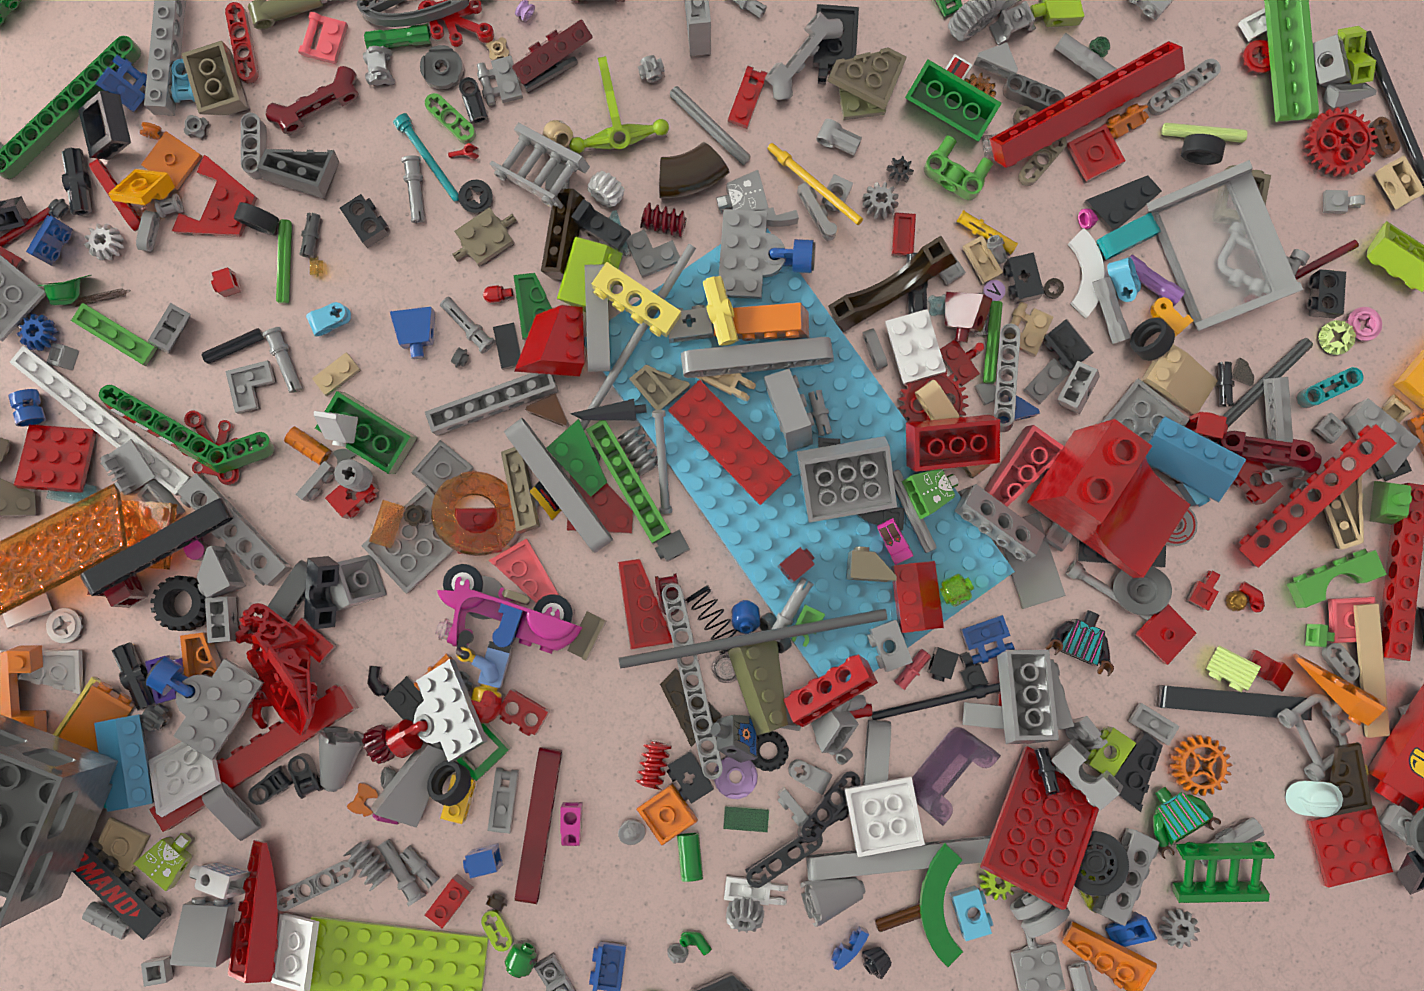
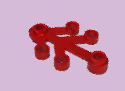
M424 0L419 4L418 10L442 3L447 0H442L439 2H435L434 0ZM471 0L466 8L440 18L445 21L452 46L459 47L463 44L462 35L457 31L455 25L477 33L479 41L483 43H489L494 39V30L490 24H477L462 18L470 14H479L482 11L480 0ZM437 20L430 21L432 37L437 40L443 38V27L438 24Z
M195 410L187 412L184 417L185 424L196 429L200 436L215 444L204 426L205 419L203 414ZM195 417H199L197 424L193 423ZM222 420L219 422L216 445L220 446L226 443L228 434L233 430V424L230 421ZM228 423L229 427L224 431L223 425ZM200 448L198 452H202L204 449ZM218 458L216 463L221 462L223 458ZM196 461L192 464V471L195 474L217 476L218 480L225 485L235 484L240 477L238 468L231 470L232 476L227 478L226 473H217L201 464L202 470L198 472L196 468L201 463Z

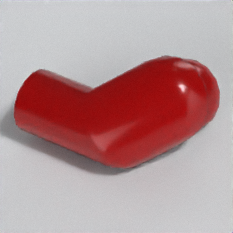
M1242 582L1238 590L1248 596L1250 607L1254 612H1262L1265 607L1263 593L1249 583Z

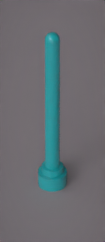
M403 113L393 120L397 130L408 136L452 200L459 201V193L412 129V120L408 114Z

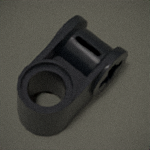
M301 753L290 759L288 770L294 782L297 795L301 799L311 792L324 789L320 785V775L309 754ZM298 759L305 763L304 770L297 767L296 762Z
M280 765L249 790L248 798L255 805L267 803L290 788L294 782L288 779L283 772V766ZM259 788L265 791V798L263 800L257 796Z

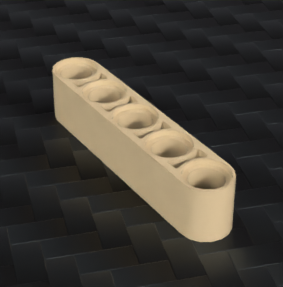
M935 380L930 381L915 392L918 401L931 420L960 417ZM990 464L962 468L973 479L988 468Z

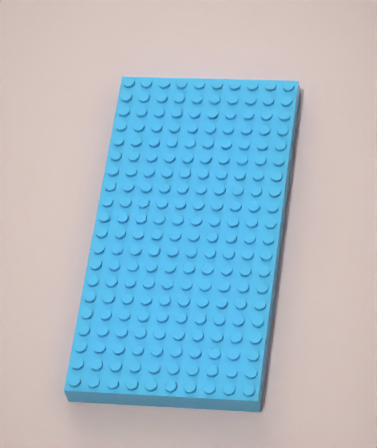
M721 244L681 272L665 301L676 308H683V310H691L696 305L707 307L708 301L703 281L713 276H719ZM783 266L778 274L772 277H763L762 299L727 298H729L733 308L801 303L809 312V338H831L834 361L824 365L740 373L742 377L756 384L754 390L743 386L739 382L735 387L750 396L748 401L741 400L733 394L730 395L702 381L792 474L764 503L759 505L668 412V409L700 380L698 378L684 377L681 353L687 350L725 347L720 346L718 339L714 336V324H712L713 338L675 343L669 342V335L667 338L663 335L660 337L656 336L649 330L650 326H648L612 386L623 401L634 399L635 405L646 404L647 413L636 414V419L657 448L655 418L652 417V411L655 409L632 384L629 378L645 365H649L658 371L689 382L690 387L663 409L666 415L663 418L667 464L775 617L784 609L801 577L807 579L803 588H805L808 581L814 585L792 620L794 622L791 626L795 625L804 604L824 613L823 620L886 609L887 620L808 634L809 643L806 647L803 646L804 636H798L795 642L792 641L818 678L825 675L830 668L838 667L845 663L847 658L858 654L868 661L872 671L875 672L879 669L875 657L878 656L876 647H871L867 635L870 634L869 629L892 620H897L893 582L847 580L848 553L856 547H869V551L876 552L890 569L895 564L877 526L861 519L857 515L809 523L797 451L818 448V438L840 439V443L843 444L885 436L890 446L893 471L900 470L904 480L914 474L927 471L915 472L906 466L907 421L802 275L793 272V267ZM664 283L652 292L658 295ZM638 300L632 306L640 305L642 300ZM625 310L609 320L610 371L639 326L631 318V314ZM659 311L656 313V315L654 316L653 319L659 317V315H660V312H659ZM687 319L685 323L688 327H692L691 319ZM587 336L584 338V346L586 347V349H587ZM807 338L756 339L753 341L738 339L739 341L728 346ZM786 369H790L792 376H797L800 388L797 389L799 394H804L807 403L805 407L807 413L813 412L808 393L814 391L815 398L818 400L816 390H822L825 407L829 410L827 415L833 432L827 435L825 426H823L824 436H819L816 420L813 418L814 425L811 426L813 444L790 452L787 451L786 439L779 428L780 423L776 413H774L764 380L765 376ZM603 371V373L607 377L610 371ZM952 488L955 493V497L934 513L923 518L936 544V549L933 551L924 552L904 510V528L901 532L913 552V557L897 564L935 561L943 622L1015 572L993 540L955 512L961 499L955 488ZM896 494L897 507H898V508H903V506H902V504H901V502H900V500H899V498H898V496H897V494ZM799 547L803 550L807 548L815 558L812 560L815 565L791 584L777 566ZM966 598L967 601L960 605V601ZM934 629L902 633L907 648ZM887 640L883 644V649L886 653H890L894 649V644L891 640ZM851 674L847 676L846 682L850 680ZM832 685L827 689L828 693L831 691Z

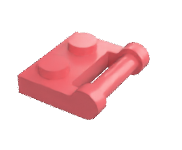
M310 12L308 17L310 22L298 53L305 57L337 64L348 24L344 21ZM320 24L323 25L316 50L311 49L317 26Z

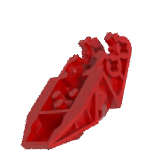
M262 603L252 604L247 610L243 611L242 614L244 616L239 619L241 625L238 626L239 631L235 632L236 642L239 644L243 642L253 644L252 649L248 650L246 655L258 674L259 679L264 682L261 689L280 718L301 736L306 734L310 721L314 716L317 684L310 682L311 660L310 653L305 647L309 639ZM254 613H256L257 615L262 614V618H260L259 616H254Z

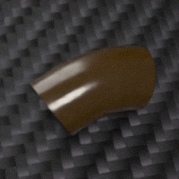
M702 142L686 153L661 157L659 198H677L700 192L730 173L729 168L721 156L705 142Z

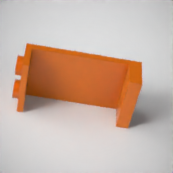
M96 681L59 735V738L98 752L94 723L127 717L135 704L127 694H118L112 690L113 687L102 681L100 683Z

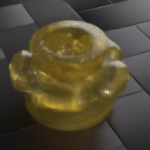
M318 256L310 258V275H316V277L319 276V273H323V260H318Z

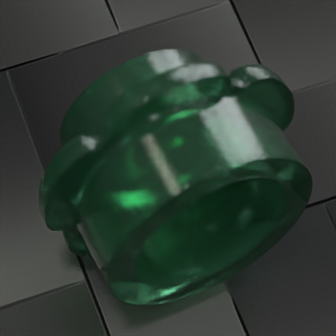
M1100 36L1090 42L1089 48L1100 57H1105L1108 54V50H1110V42L1106 37Z

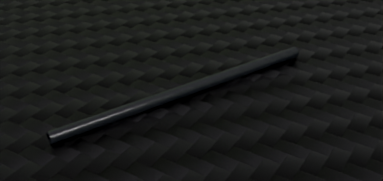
M1367 31L1365 40L1366 51L1370 57L1376 60L1375 73L1420 182L1424 187V157L1371 31Z

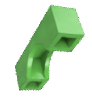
M1366 548L1353 552V557L1347 559L1344 556L1333 560L1334 565L1329 567L1321 565L1312 569L1314 572L1312 574L1306 575V573L1294 576V581L1287 583L1296 607L1307 608L1326 600V591L1330 581L1340 574L1350 577L1357 584L1367 583L1387 575L1376 550L1367 551Z

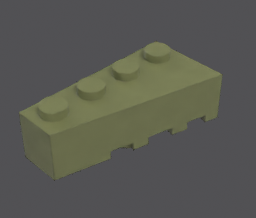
M777 641L736 647L727 651L756 734L768 733L787 726L788 720L786 705L783 700L784 690Z

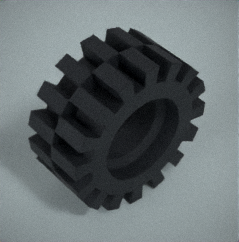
M776 731L757 735L758 758L751 760L752 763L762 771L772 772L773 770L780 769L786 763L789 756V747L786 740ZM766 742L774 743L777 747V754L772 759H765L760 754V748Z

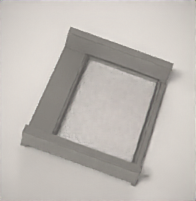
M1250 160L1147 203L1148 213H1152L1162 231L1157 235L1178 286L1185 290L1183 299L1198 331L1303 290L1301 283L1296 281L1252 175L1253 167Z

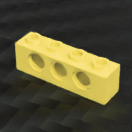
M608 262L605 263L591 283L594 289L593 293L603 300L605 298L613 302V307L621 312L625 310L630 313L631 318L638 324L644 322L650 326L649 330L658 337L663 335L667 338L681 317L679 309ZM615 285H620L623 287V290L619 294H614L611 292V288ZM634 297L642 300L638 306L630 305L629 301ZM655 309L660 312L658 318L652 319L648 316V312Z

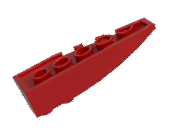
M253 840L247 866L250 876L244 880L242 888L245 892L244 901H239L238 911L241 912L239 922L234 923L227 974L243 983L271 982L272 975L275 972L274 956L278 949V909L273 865L267 843Z

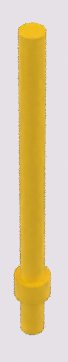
M774 143L769 144L767 150L778 158L777 161L783 166H788L856 225L862 223L863 218L796 163L787 151H782Z

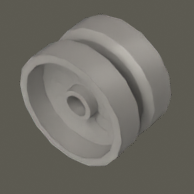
M1028 892L1019 896L1010 906L1016 919L1023 920L1021 927L1029 938H1035L1050 932L1063 923L1070 914L1068 907L1061 910Z

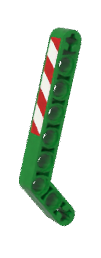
M105 385L99 391L100 400L109 410L217 473H226L268 458L274 452V445L269 436L264 432H256L218 446L114 385ZM151 416L149 420L144 421L145 418ZM169 426L166 431H162L165 427ZM183 437H187L185 441L179 442ZM205 447L202 452H198L200 448ZM245 450L243 454L237 455L239 451ZM218 458H223L221 462L215 463Z

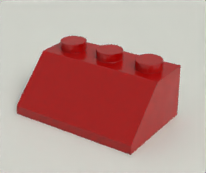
M935 561L891 566V570L897 576V580L893 582L897 620L901 633L944 628Z

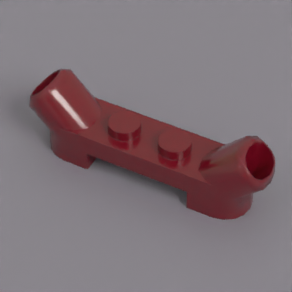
M340 66L337 69L333 83L317 88L314 93L308 96L298 98L295 103L288 107L272 102L267 106L266 118L269 122L278 124L284 134L294 133L305 127L301 119L337 100L342 107L354 101L359 95L354 86L357 74L349 67Z
M1228 431L1223 439L1214 442L1246 460L1296 467L1306 473L1317 471L1322 462V456L1315 451L1313 444L1304 440L1293 439L1291 443L1246 436V432Z

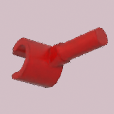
M468 143L459 151L448 152V156L451 158L466 155L472 159H477L479 155L473 153V151L479 148Z

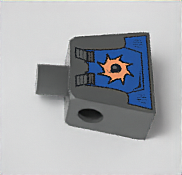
M726 716L718 719L711 726V734L717 737L718 751L740 763L758 758L757 734L750 716Z

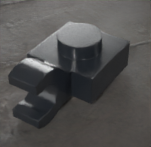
M967 651L959 654L964 670L959 671L965 689H974V686L981 684L983 686L988 685L989 683L981 664L974 665L972 657Z

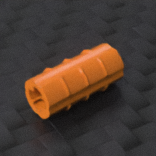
M296 426L292 427L284 438L285 443L318 465L327 461L332 453L329 448Z

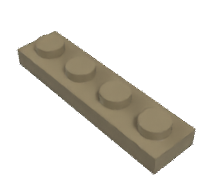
M515 447L501 452L516 531L521 534L540 527L535 499L530 493L532 485L527 463Z

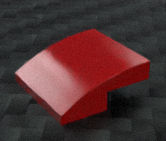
M455 508L458 554L502 552L500 508Z

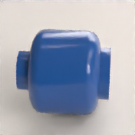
M743 600L733 606L731 614L732 626L740 633L749 634L759 628L760 611L755 603Z

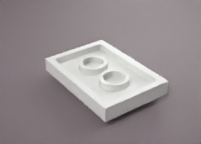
M928 309L885 321L903 385L946 372Z
M289 913L280 914L277 931L278 949L274 956L275 972L270 983L297 991H310L319 921Z

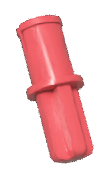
M921 649L912 659L913 662L906 665L907 667L894 682L906 690V687L916 675H920L921 669L931 659L930 654Z

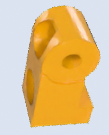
M1165 297L1157 299L1149 310L1152 318H1162L1174 330L1175 337L1194 321L1189 315L1183 318L1173 308L1171 300Z

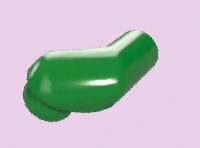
M686 931L681 934L679 939L681 946H697L703 956L712 950L700 932Z

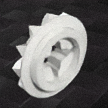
M68 608L55 610L47 619V633L55 642H73L76 637L80 636L79 633L83 628L81 625L82 618L76 611ZM63 620L65 622H72L67 627L68 631L66 629H59L63 625Z

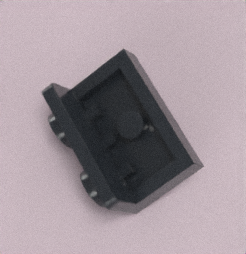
M1068 319L1044 336L1046 339L1045 345L1050 351L1053 352L1055 350L1060 356L1058 361L1065 369L1069 367L1072 370L1077 361L1082 362L1094 353Z

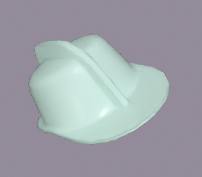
M1298 781L1287 789L1285 796L1289 808L1295 813L1304 816L1329 817L1338 812L1343 802L1342 793L1339 788L1328 782Z

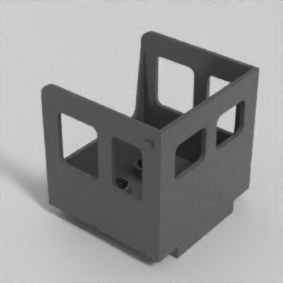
M1 714L0 896L5 897L6 900L4 905L0 907V928L61 898L71 872L78 869L113 786L109 782L118 763V760Z

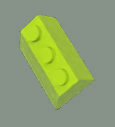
M1386 221L1368 247V260L1376 266L1380 265L1385 268L1392 277H1399L1404 280L1409 288L1423 292L1424 245Z
M575 237L557 299L571 306L583 307V311L586 312L585 265H598L608 262L619 269L623 253L608 245Z

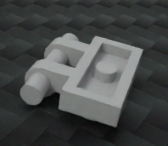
M512 56L492 60L493 69L490 70L486 69L485 63L477 64L478 80L482 83L483 98L486 99L488 106L496 104L494 97L501 96L502 103L523 98L518 77L512 69V65H514ZM496 78L498 87L493 88L491 87L490 79Z

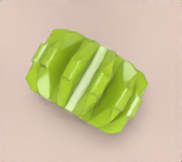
M984 870L986 875H979V878L984 880L980 887L986 889L984 892L986 896L992 894V898L998 900L1000 895L1003 900H1006L1007 892L1010 895H1014L1010 888L1017 886L1001 879L1002 883L1000 885L997 884L995 881L997 876Z

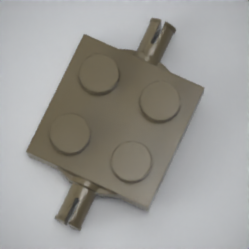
M489 207L454 231L461 240L462 248L452 253V255L458 262V260L468 254L480 267L514 244V241L508 234L507 227L517 222L516 218L511 214L501 220L495 216Z

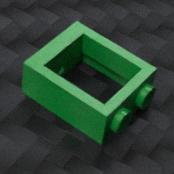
M481 723V726L486 735L498 748L477 769L464 756L457 759L459 764L465 766L470 771L475 781L487 773L511 749L489 723Z

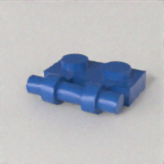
M116 55L113 62L119 66L118 70L115 72L110 67H107L95 84L105 91L120 94L122 104L134 112L145 98V94L139 89L142 85L146 87L147 74L145 72L141 73L134 68L128 59L124 60L119 55ZM126 72L136 79L133 85L123 78Z
M1003 615L960 629L967 650L977 649L978 654L971 656L974 665L980 662L982 664L987 663L989 659L997 657L998 654L1005 650H1015L1012 642L1004 645L1003 638L1011 635ZM995 642L996 648L988 651L985 650L984 645Z

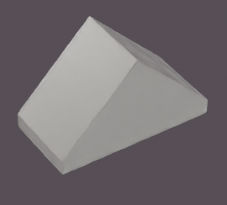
M1007 42L979 52L974 62L975 66L1006 79L1018 71Z

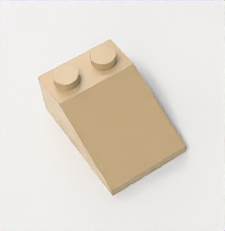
M1174 344L1166 354L1152 361L1141 379L1160 396L1190 415L1200 411L1216 382H1218L1191 355Z

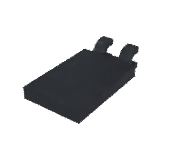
M817 4L816 14L821 12L827 19L838 18L843 24L842 36L836 39L821 40L818 44V51L813 55V67H819L818 84H826L828 71L832 70L836 60L843 58L847 60L855 57L859 7Z

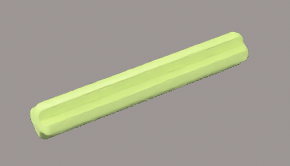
M1164 123L1161 131L1164 136L1186 137L1191 134H1210L1224 141L1242 143L1247 140L1248 134L1247 130L1177 123Z

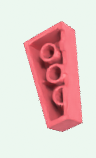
M1035 425L1026 426L984 490L1008 507L1046 469L1051 467L1064 446Z

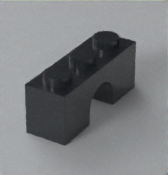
M329 556L307 558L304 621L314 630L335 627L337 606L331 600L330 587L338 586L339 564Z

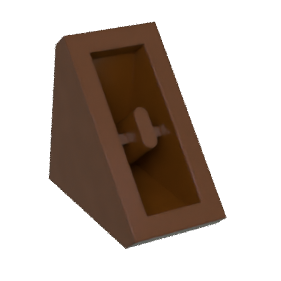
M556 394L527 405L525 409L529 414L568 428L570 425Z

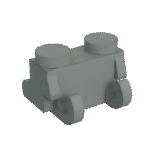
M371 46L363 53V59L368 65V72L365 74V78L369 85L395 84V79L392 78L386 66V61L390 60L392 51L384 46Z

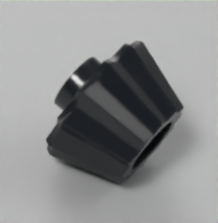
M875 947L862 952L863 965L867 972L875 975L878 979H883L892 963L888 954L881 947Z

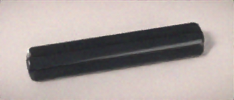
M256 328L202 352V358L205 363L210 364L263 340V332L261 329Z

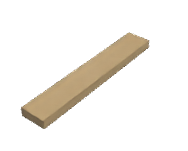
M1379 604L1353 605L1358 665L1360 669V688L1379 698L1386 707L1384 712L1369 726L1364 724V736L1367 738L1390 736Z

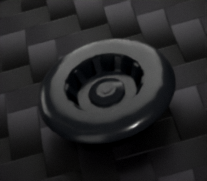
M1092 831L1087 847L1093 846V849L1087 850L1086 848L1082 866H1080L1074 886L1083 893L1093 896H1104L1115 892L1123 885L1129 872V859L1126 850L1116 838L1104 832ZM1097 846H1102L1103 849H1097ZM1109 850L1112 855L1107 856L1105 852ZM1110 860H1114V866L1110 865ZM1109 869L1113 870L1110 876L1107 874ZM1082 870H1085V872H1086V875H1085V876L1082 875V873H1081ZM1105 876L1106 879L1100 881L1099 877ZM1089 877H1095V881L1089 880Z

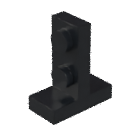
M585 199L582 200L571 216L584 234L588 236L592 234L620 251L631 235L628 229L596 211L591 203Z

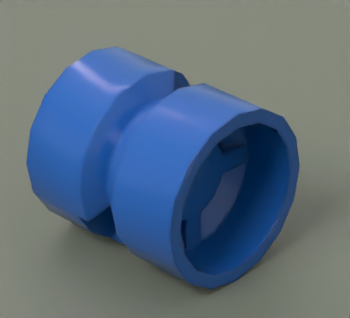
M37 389L19 390L8 395L11 408L16 410L13 412L16 426L36 425L46 420L43 407L39 406L41 399Z

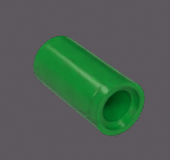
M693 832L677 835L681 881L693 882L702 880L703 868L699 833Z

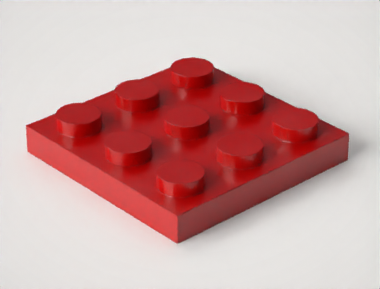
M29 424L14 486L22 489L83 493L97 432L86 428Z
M1372 805V809L1307 820L1326 887L1330 888L1393 872L1374 805Z

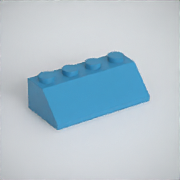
M1167 417L1160 421L1148 443L1152 445V448L1146 455L1149 466L1218 503L1236 479L1246 460Z
M142 714L94 723L98 752L118 760L109 782L113 786L106 800L107 812L154 803L144 727L142 726L143 720L141 719Z

